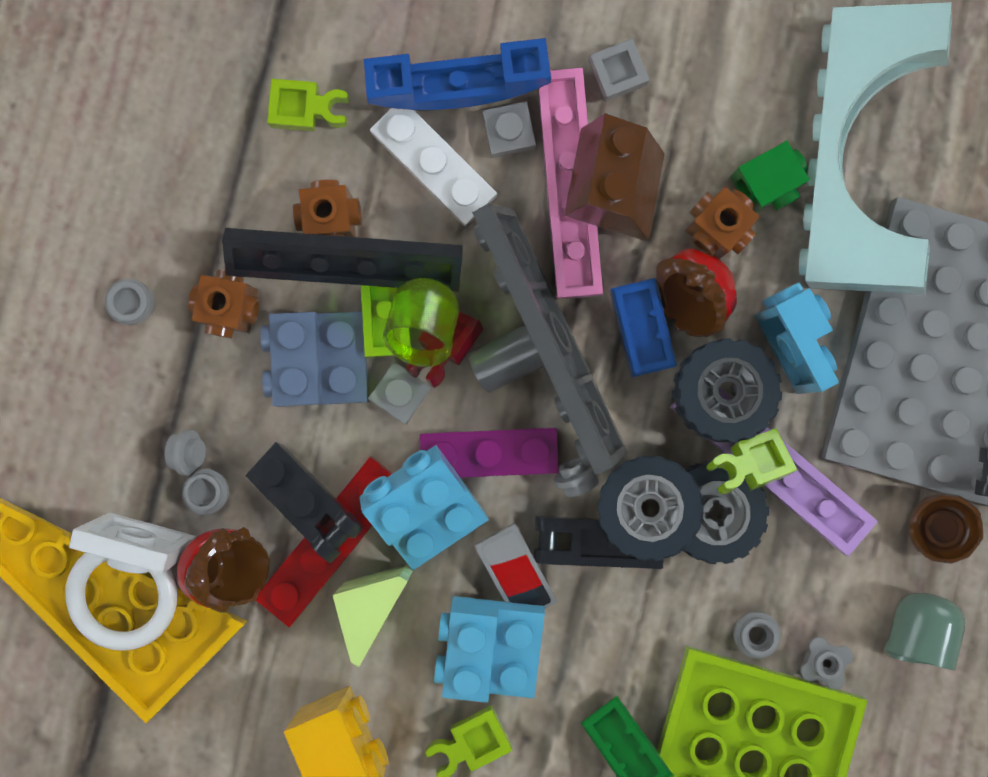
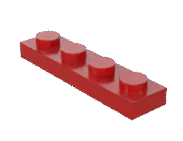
M370 456L336 498L362 524L364 528L354 539L349 537L340 547L341 554L332 563L327 562L316 553L310 542L304 537L259 592L256 601L290 628L372 528L373 525L362 513L359 496L363 494L365 488L372 481L382 476L389 477L393 473L373 456ZM330 518L321 528L325 534L335 525L333 519Z

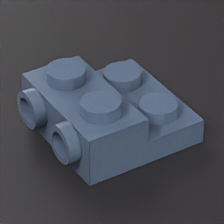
M362 311L269 314V324L261 326L260 339L263 352H270L271 370L263 371L262 385L265 398H272L273 406L286 407L369 402L368 363L364 352Z

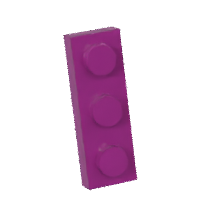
M556 428L420 434V450L428 451L437 445L460 478L559 473Z

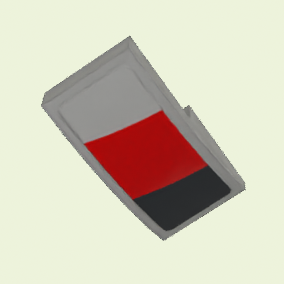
M516 523L505 527L474 545L505 602L545 606V609L558 602Z

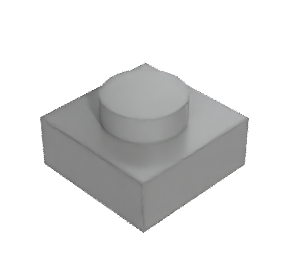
M633 38L590 55L589 63L605 102L648 85L649 78Z
M527 101L482 110L492 158L536 149Z
M394 361L368 399L407 425L432 387L418 377H412L408 370Z

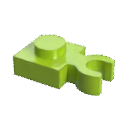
M271 78L267 124L270 128L315 132L316 119H324L331 127L344 128L348 126L346 116L333 115L331 108L336 103H349L350 97L347 92L340 89L330 90L323 96H320L317 82Z
M777 428L758 434L748 440L737 442L730 448L733 455H718L706 466L708 471L723 468L728 472L730 479L717 488L720 494L732 492L743 483L744 479L750 490H754L790 476L798 470Z
M490 705L451 725L450 731L454 739L451 741L442 738L433 740L426 747L425 754L427 758L439 752L446 754L449 761L447 764L437 768L436 776L450 777L456 771L458 763L464 760L472 772L512 752L513 749L493 706Z

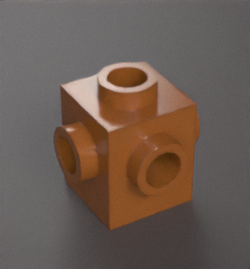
M325 179L312 182L311 188L299 189L300 203L293 204L294 224L297 231H303L305 234L356 237L355 226L362 225L359 198H353L346 185H339L337 180ZM332 207V212L329 216L325 218L318 216V208Z
M724 186L715 197L707 191L689 213L695 219L685 231L692 236L691 241L699 250L720 259L731 250L739 254L756 235L751 227L760 216L753 211L754 204L745 194L735 189L731 192ZM720 215H722L733 226H725L724 224H722V222L720 221Z
M217 270L215 277L200 274L199 284L192 287L189 295L188 308L190 312H193L191 321L206 325L204 333L232 339L234 331L250 334L251 324L256 322L259 314L260 298L257 297L258 289L243 283L244 277L226 276L225 270ZM221 294H224L226 304L222 309L218 310Z

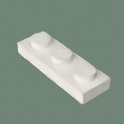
M391 108L370 129L371 134L465 228L475 220L472 212L487 204H491L497 198V192L414 110Z

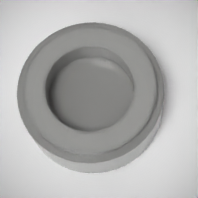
M123 279L115 282L108 289L105 296V307L110 317L115 321L126 325H139L147 321L152 315L155 299L152 291L145 284L133 279Z

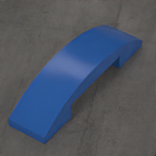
M546 38L500 43L501 54L411 64L409 54L364 59L368 104L396 109L443 110L479 106L526 94L551 83Z

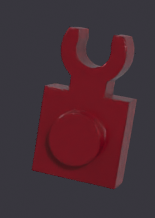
M442 303L418 338V341L425 349L424 351L417 352L409 359L406 369L410 375L417 378L422 369L432 367L425 379L431 387L436 388L445 377L444 366L448 360L460 365L483 331L480 321Z

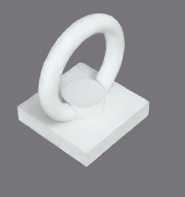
M110 512L73 529L69 548L85 552L72 567L65 590L67 610L76 628L94 644L111 650H133L146 646L156 640L171 623L177 606V585L170 568L179 562L181 554L196 536ZM107 561L110 567L129 573L149 572L152 575L158 590V604L154 615L145 625L133 631L121 632L103 626L93 617L86 603L85 589L90 574L97 566Z

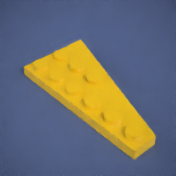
M0 498V577L145 724L248 622L229 611L227 613H220L192 602L183 594L180 587L177 586L178 597L174 616L167 629L156 640L146 646L125 651L111 650L96 645L83 636L72 622L65 598L66 583L70 571L85 552L69 548L72 533ZM105 561L90 574L86 584L85 598L90 613L100 624L111 630L127 632L142 627L152 618L158 604V590L149 572H124L110 567L107 561Z

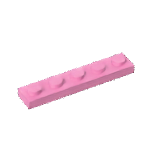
M583 68L550 70L551 83L539 88L538 96L556 300L602 296L603 287L597 226L564 216L581 128L588 124Z

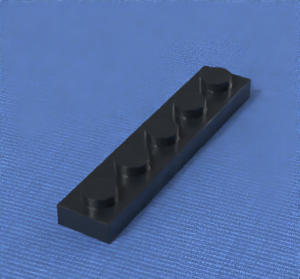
M225 228L222 238L226 276L459 292L463 245Z

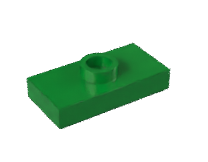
M615 696L580 723L617 777L675 776L618 696Z

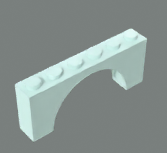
M952 2L833 7L831 24H824L822 52L828 53L827 69H819L817 94L818 97H824L822 114H815L813 120V141H819L818 158H811L808 168V177L810 179L808 184L809 186H815L813 203H806L803 219L804 231H810L809 248H802L799 257V275L806 276L805 282L810 288L926 294L930 253L929 240L908 237L892 232L878 225L858 208L846 189L843 175V153L853 122L859 112L876 93L891 82L909 73L925 68L948 65L952 29Z

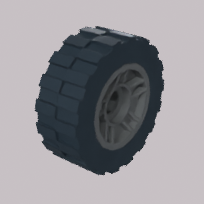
M725 338L702 345L683 359L680 364L681 368L679 372L675 373L673 379L675 388L672 390V398L675 399L677 406L675 410L678 416L683 418L685 421L683 424L689 430L693 429L697 432L698 436L715 442H739L740 440H748L755 437V433L764 431L769 426V421L771 418H775L779 411L777 409L779 401H782V392H780V383L782 381L780 374H777L774 368L776 366L771 358H767L764 355V350L760 347H753L745 340L739 339L734 341L731 338ZM722 383H733L730 386L731 394L735 396L733 399L725 400L719 395V387Z

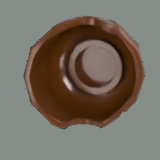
M941 492L925 497L914 507L909 518L908 528L913 545L918 552L934 562L953 564L969 558L984 537L981 513L974 505L960 495Z

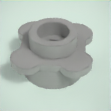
M822 637L813 638L808 644L809 648L804 655V663L800 667L802 677L809 682L814 680L824 682L831 689L838 690L842 688L845 684L843 675L846 666L853 661L851 649L845 645L833 646ZM824 660H830L831 664L829 667L823 666Z

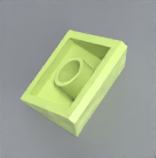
M406 564L345 581L332 595L350 662L360 667L414 571L409 565Z

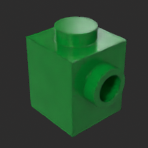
M788 140L739 166L729 177L736 190L745 194L753 202V211L756 213L773 204L776 211L791 204L801 197L797 190L810 181L806 174L808 172V165L804 156L799 150L792 149Z

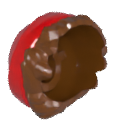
M692 248L684 249L670 259L662 260L658 263L656 267V282L661 295L664 315L667 318L676 320L675 328L679 331H685L687 335L694 337H708L721 331L737 305L735 279L731 270L719 258Z
M245 527L239 530L228 528L211 530L195 538L181 554L177 566L178 584L183 594L192 602L220 613H227L232 606L245 605L256 601L259 590L264 588L265 581L268 578L270 558L262 544L256 541L254 537H251L249 530Z

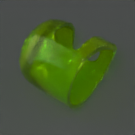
M416 278L406 281L398 288L393 297L383 332L384 345L403 362L417 367H432L443 363L450 357L453 346L452 338L459 315V303L454 292L447 285L429 278ZM404 327L422 330L436 336L445 346L440 350L434 351L411 348L396 339L394 329Z

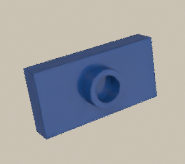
M652 278L611 288L609 291L631 378L677 367L656 279Z

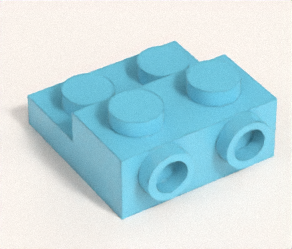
M800 282L763 300L762 302L766 309L755 314L754 317L795 393L823 392L838 384L839 381L834 373L837 370L835 359L831 352L825 346H819L816 340L833 331L828 322L831 319V313L822 297L817 294L814 295L810 288L803 290Z
M437 445L428 451L420 450L412 454L403 463L401 469L389 477L382 476L375 479L365 488L363 494L359 496L362 513L388 546L392 544L412 570H415L489 520L484 509Z
M453 596L451 612H441L438 641L447 642L446 656L437 655L434 683L443 684L442 698L488 703L489 694L535 698L545 606Z

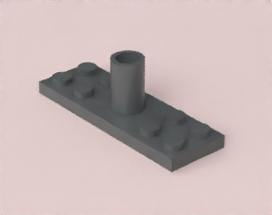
M487 204L472 212L478 224L474 226L475 236L486 252L491 251L498 266L494 269L496 281L506 295L511 294L525 324L469 352V361L475 377L484 390L492 392L545 366L558 394L554 398L558 413L565 423L571 422L578 439L575 440V447L581 461L585 466L591 465L595 475L613 468L628 454V451L514 209Z

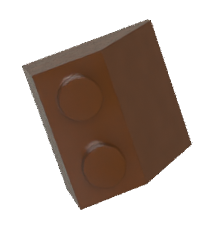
M604 113L581 128L564 216L643 241L649 239L665 153L647 127Z

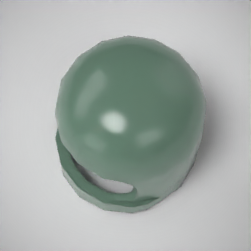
M908 594L902 598L896 608L889 639L886 640L884 653L901 661L930 664L955 671L966 624L962 610L952 601L934 594Z

